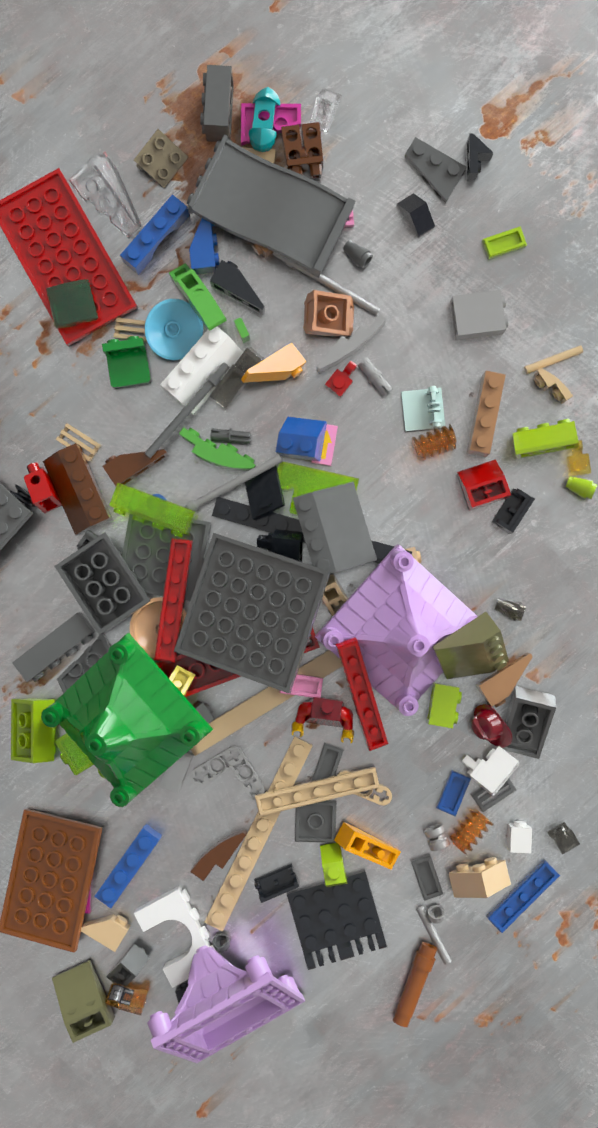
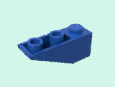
M203 218L189 248L191 269L196 274L214 273L216 266L220 263L219 253H215L214 246H218L217 234L212 232V226L215 225Z

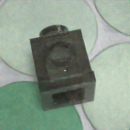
M565 822L547 831L554 846L562 855L580 845L574 832Z

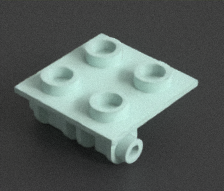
M430 386L428 389L401 392L405 432L446 427L441 388Z

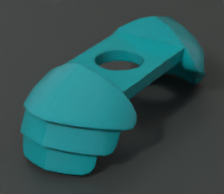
M266 87L260 90L253 99L252 103L255 104L253 126L248 133L250 144L254 150L259 152L270 151L275 143L277 136L276 131L273 130L275 106L281 104L275 91ZM262 111H266L270 114V117L262 121L258 118V115Z

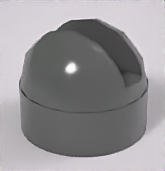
M219 933L213 938V945L217 951L224 952L229 949L230 940L226 934Z

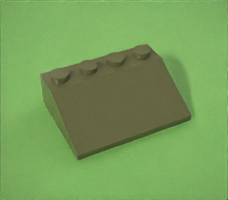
M484 612L433 646L446 679L492 673L495 670L503 669L507 662H509L501 630L487 612Z

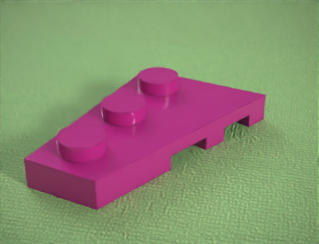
M241 103V146L250 143L248 133L253 126L254 103ZM280 104L275 106L273 130L277 134L281 133V127L299 125L301 127V104ZM262 111L258 115V118L262 121L270 117V114L266 111Z

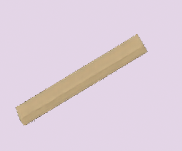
M374 766L257 794L255 799L259 816L380 788Z

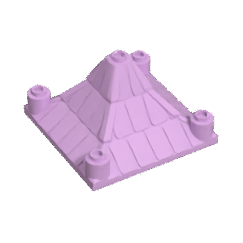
M397 544L315 637L338 658L340 657L336 644L356 637L371 686L395 706L401 714L411 716L418 710V700L443 673L433 646L478 616L419 564L409 552Z
M202 946L196 950V954L193 956L188 987L175 1010L176 1015L171 1020L168 1013H163L162 1011L150 1016L147 1024L152 1035L151 1043L156 1050L199 1063L305 1002L302 993L299 992L293 977L283 975L277 979L272 975L264 957L254 956L250 958L245 966L246 971L233 966L213 947Z

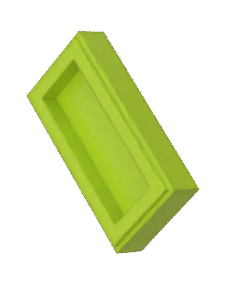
M521 226L482 240L488 260L527 246Z

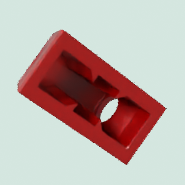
M36 462L27 466L29 474L24 476V480L33 504L44 514L62 506L48 473L40 469L39 464Z

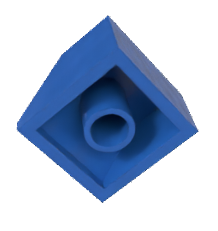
M287 417L278 434L276 453L282 457L320 462L327 422Z

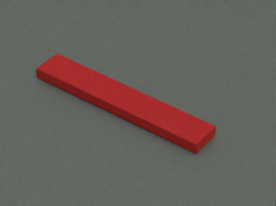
M171 539L154 657L155 661L176 663L177 652H174L180 635L192 540Z
M356 637L338 643L336 647L369 751L387 745L388 741Z

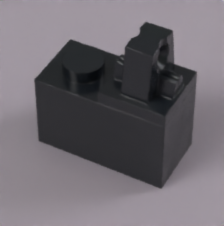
M275 529L274 533L259 535L257 547L265 548L270 552L302 562L303 532Z

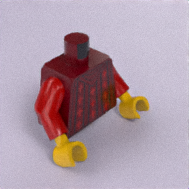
M313 697L308 702L299 705L295 722L292 723V736L294 732L299 731L300 737H302L304 734V723L341 727L343 728L341 742H344V738H349L351 740L350 743L353 742V712L345 707L343 701Z

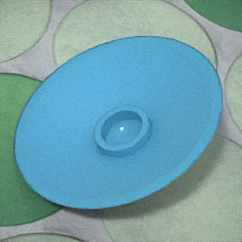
M167 299L155 305L149 312L145 322L146 340L150 348L160 357L168 360H181L203 336V323L191 308L190 303L180 299Z

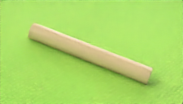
M580 345L524 367L525 372L529 374L583 353V348Z

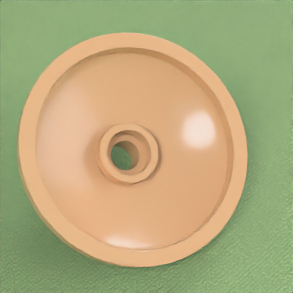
M163 597L150 599L149 603L133 614L130 621L131 636L151 658L155 657ZM183 608V614H182V621H181L180 632H181V629H182V626H183V623H184V620H185V617H186V614H187L184 608Z

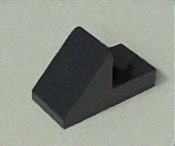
M469 133L466 142L467 181H475L477 174L481 172V161H490L493 151L474 133Z

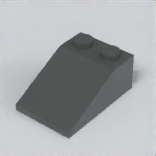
M515 686L505 724L512 733L513 739L509 746L502 749L537 759L540 758L556 711L555 695Z

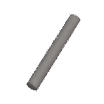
M423 905L416 907V911L434 946L437 947L444 965L450 963L451 959L432 922H430Z

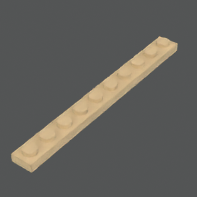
M294 736L267 792L294 785L313 746L312 744ZM257 812L204 923L223 932L280 812L259 816V812Z

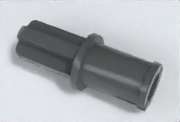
M212 428L210 440L228 442L230 444L231 442L249 444L251 433L234 431L232 428L229 430Z

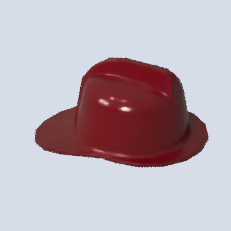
M486 704L475 708L474 718L471 723L473 733L478 738L487 740L496 747L500 746L503 748L509 746L513 739L512 733L497 711Z

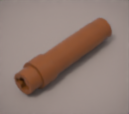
M422 942L412 961L413 966L393 1017V1022L399 1026L408 1027L428 974L432 971L436 959L434 957L437 947L430 943Z

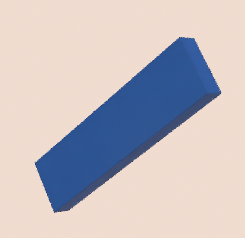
M544 859L486 917L503 933L560 875Z

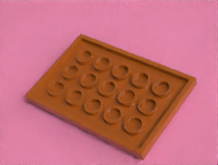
M24 809L0 919L1 933L73 953L77 951L103 827L31 809Z

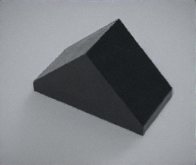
M413 193L397 203L398 208L418 238L435 228L427 202Z

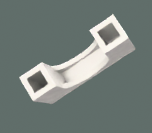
M180 885L138 907L134 912L143 932L166 920L180 921L190 930L192 936L191 947L185 953L166 962L163 967V971L172 988L188 980L192 959L197 949L202 946L215 949L214 945H211L208 940L209 933L206 927H201L198 921L200 917L196 908H192L188 902L190 901L189 894L185 889L182 890Z

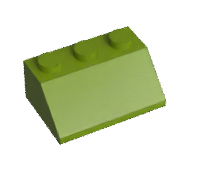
M570 419L557 421L558 424L549 426V423L537 425L536 429L529 430V427L516 429L517 432L513 433L517 459L578 448L579 441L575 421L570 422Z
M11 699V760L27 763L54 761L56 727H47L41 719V713L45 708L53 704L55 699Z

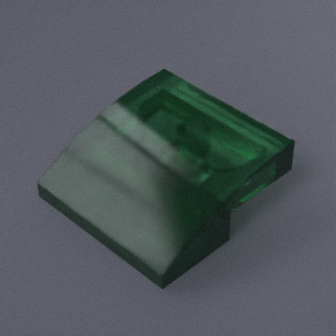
M88 279L46 288L56 328L76 326L77 323L98 319Z

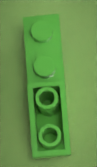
M186 263L169 272L172 281L189 301L191 308L209 331L227 321L209 290L196 272L190 269Z
M183 427L179 433L183 439L195 446L191 451L193 455L212 465L236 471H249L256 467L254 459L246 454L241 456L237 453L238 449L230 443L227 445L221 443L219 448L216 449L217 445L209 439L202 440L199 438L200 434L192 428L187 430Z

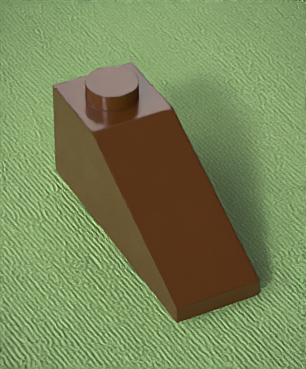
M165 449L158 450L151 459L144 454L145 452L122 454L117 457L113 455L105 461L106 464L102 467L117 488H121L169 455Z

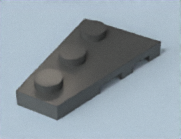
M417 137L414 138L405 153V158L419 174L426 178L429 185L440 194L441 199L446 203L467 167Z
M105 634L99 635L98 639L57 678L63 694L108 652L110 644Z

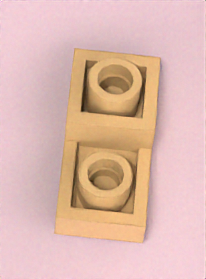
M541 368L534 374L537 386L543 388L544 391L552 388L554 398L557 401L560 400L561 404L573 397L569 389L548 371Z

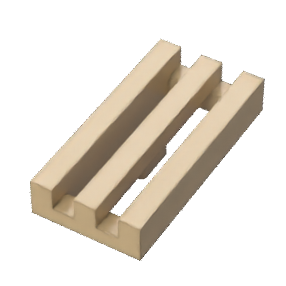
M116 318L114 339L127 340L128 337L134 336L119 334L120 331L145 334V329L120 326V324L145 327L146 321ZM139 336V338H143L144 342L148 343L146 337Z
M68 423L65 424V428L61 430V434L56 438L57 441L68 447L70 444L63 440L64 436L89 451L91 453L89 456L84 454L89 462H91L101 447L100 444ZM68 430H71L72 432L76 433L77 435H79L80 437L94 445L95 448L91 449L75 437L71 436L67 433Z

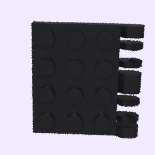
M365 870L346 875L347 884L326 887L325 882L287 892V898L308 970L316 968L312 953L314 951L319 966H324V959L320 950L328 948L330 961L332 963L336 962L332 947L335 945L337 946L341 961L355 957L351 945L352 940H355L359 955L363 954V946L359 939L367 936L369 949H371V952L375 951L372 934L376 936L379 949L387 947Z

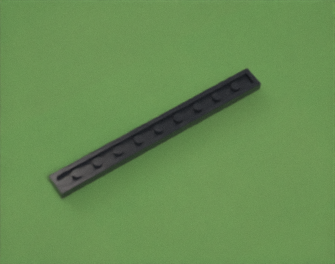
M221 497L216 499L212 513L213 517L269 533H274L275 529L302 532L298 519L271 512L253 520L249 505ZM371 540L377 561H374V563L380 564L394 546Z

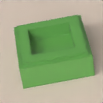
M242 318L234 320L242 342L249 341L250 336Z

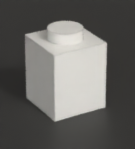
M514 821V824H508L507 849L511 853H531L532 828L526 825L524 821Z

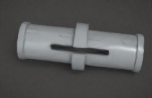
M367 357L363 361L368 368L362 362L358 364V367L369 378V383H373L384 397L387 392L383 389V386L388 392L393 388L382 377L383 373L377 371Z

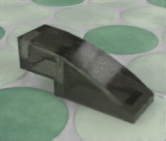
M247 347L237 362L225 374L210 397L226 409L249 383H243L241 380L245 372L265 358L253 348Z

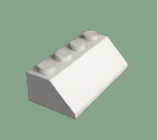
M215 327L210 331L207 330L160 385L163 390L185 407L207 382L206 379L211 373L214 374L223 363H226L230 368L221 377V382L216 387H213L193 409L191 414L194 415L241 361L245 353L219 327Z

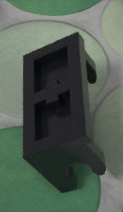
M513 488L511 496L506 498L491 523L508 534L514 533L535 498L518 488Z
M292 863L254 879L255 889L258 890L261 903L300 887V881Z

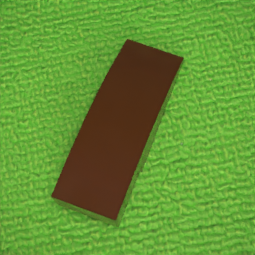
M242 829L218 841L198 859L190 872L204 881L215 865L223 869L245 838L247 831Z

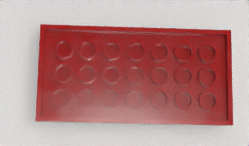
M60 168L0 200V227L67 346L115 321L116 318H120L138 308Z

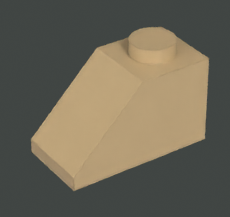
M113 914L86 921L81 927V932L116 952L131 925L128 924L126 918Z

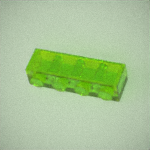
M117 483L109 506L114 508L113 512L122 516H125L126 513L133 515V520L141 523L147 520L152 522V527L162 531L164 527L171 529V534L181 538L183 534L189 535L197 514L195 511L121 483Z

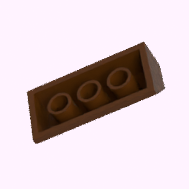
M75 443L61 449L43 461L75 535L113 519L79 444Z

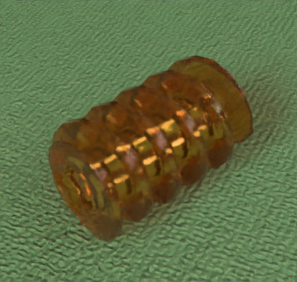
M449 424L448 428L442 426L441 432L439 429H434L433 434L428 431L426 438L422 434L418 436V440L412 437L415 453L417 456H421L423 460H426V453L431 458L434 457V450L440 455L441 448H444L446 452L449 451V445L456 449L457 440L451 424Z
M470 810L472 818L465 817L468 824L460 823L462 831L454 830L457 837L449 836L451 842L466 855L465 850L473 851L470 843L478 844L475 837L481 839L484 837L481 830L489 831L486 824L494 825L480 811Z

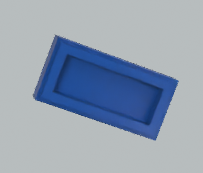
M451 770L436 808L456 817L471 778Z

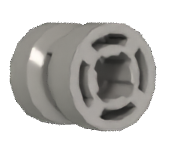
M437 824L424 830L426 838L430 841L429 847L431 851H438L450 845L448 838L444 835L445 829L443 824Z

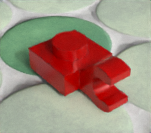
M350 361L342 372L336 369L325 383V386L341 398L353 383V380L349 377L355 371L357 365Z

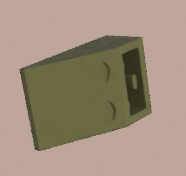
M90 960L52 977L63 1021L73 1043L112 1025L115 1015Z

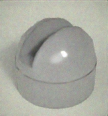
M433 905L428 909L430 922L437 924L443 921L444 909L441 906ZM434 912H437L438 917H434Z

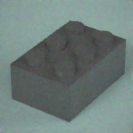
M207 65V73H203V112H201L200 116L202 134H206L207 142L221 141L224 134L231 140L234 92L232 66Z

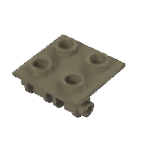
M157 129L134 158V161L137 163L138 169L146 171L165 188L188 156Z

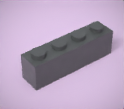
M77 612L12 662V664L26 682H37L45 676L44 671L48 668L52 670L61 663L59 660L65 655L69 657L77 651L75 647L81 643L85 645L92 640V634L96 631L83 614Z

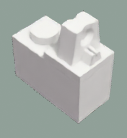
M500 746L496 750L493 748L487 754V761L480 760L479 758L477 761H474L468 755L462 760V763L469 768L467 773L471 779L493 797L519 766V761Z

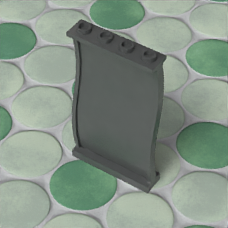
M224 134L222 140H218L214 147L215 154L213 158L209 157L206 162L204 175H200L196 182L197 189L195 193H191L188 197L189 213H194L231 234L278 253L311 271L312 275L319 278L356 201L349 197L347 199L304 175L271 163L229 140L228 136Z

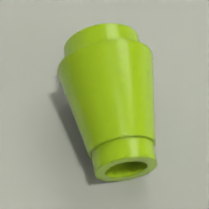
M570 476L565 487L586 500V498L592 499L597 484L593 483L592 480Z

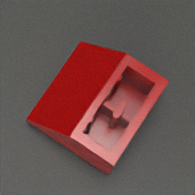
M496 459L457 472L469 510L511 496L505 475Z

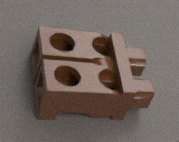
M320 122L302 124L303 146L299 125L281 127L287 169L303 175L302 171L310 170L311 179L321 178L323 153Z

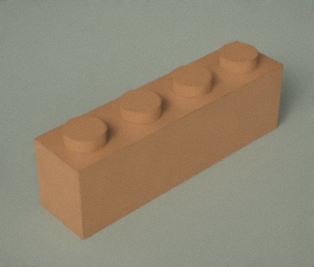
M485 371L482 375L467 454L487 457L490 454L506 374Z

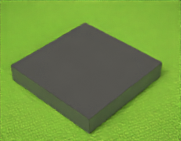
M326 800L297 807L295 809V842L335 843L337 801Z

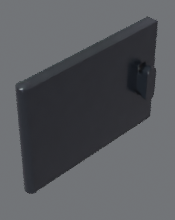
M277 466L245 482L253 520L285 506Z

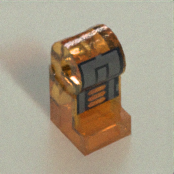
M111 984L105 1002L119 1010L141 1016L148 990L141 988L136 990L121 984Z

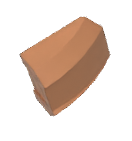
M317 290L307 294L304 302L303 326L306 334L351 336L354 326L352 296Z

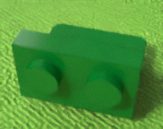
M130 336L127 340L111 339L107 343L102 344L103 353L107 357L110 384L113 388L146 384L151 381L146 344L143 338Z

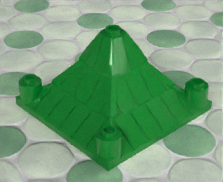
M127 633L118 642L110 646L108 652L41 713L43 723L50 728L60 725L82 752L88 756L95 767L100 770L101 774L111 783L114 789L110 792V799L118 807H124L130 803L139 793L213 730L130 633Z

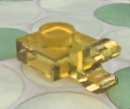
M578 440V448L571 449L572 456L567 457L569 475L571 477L591 473L589 454H582V440Z

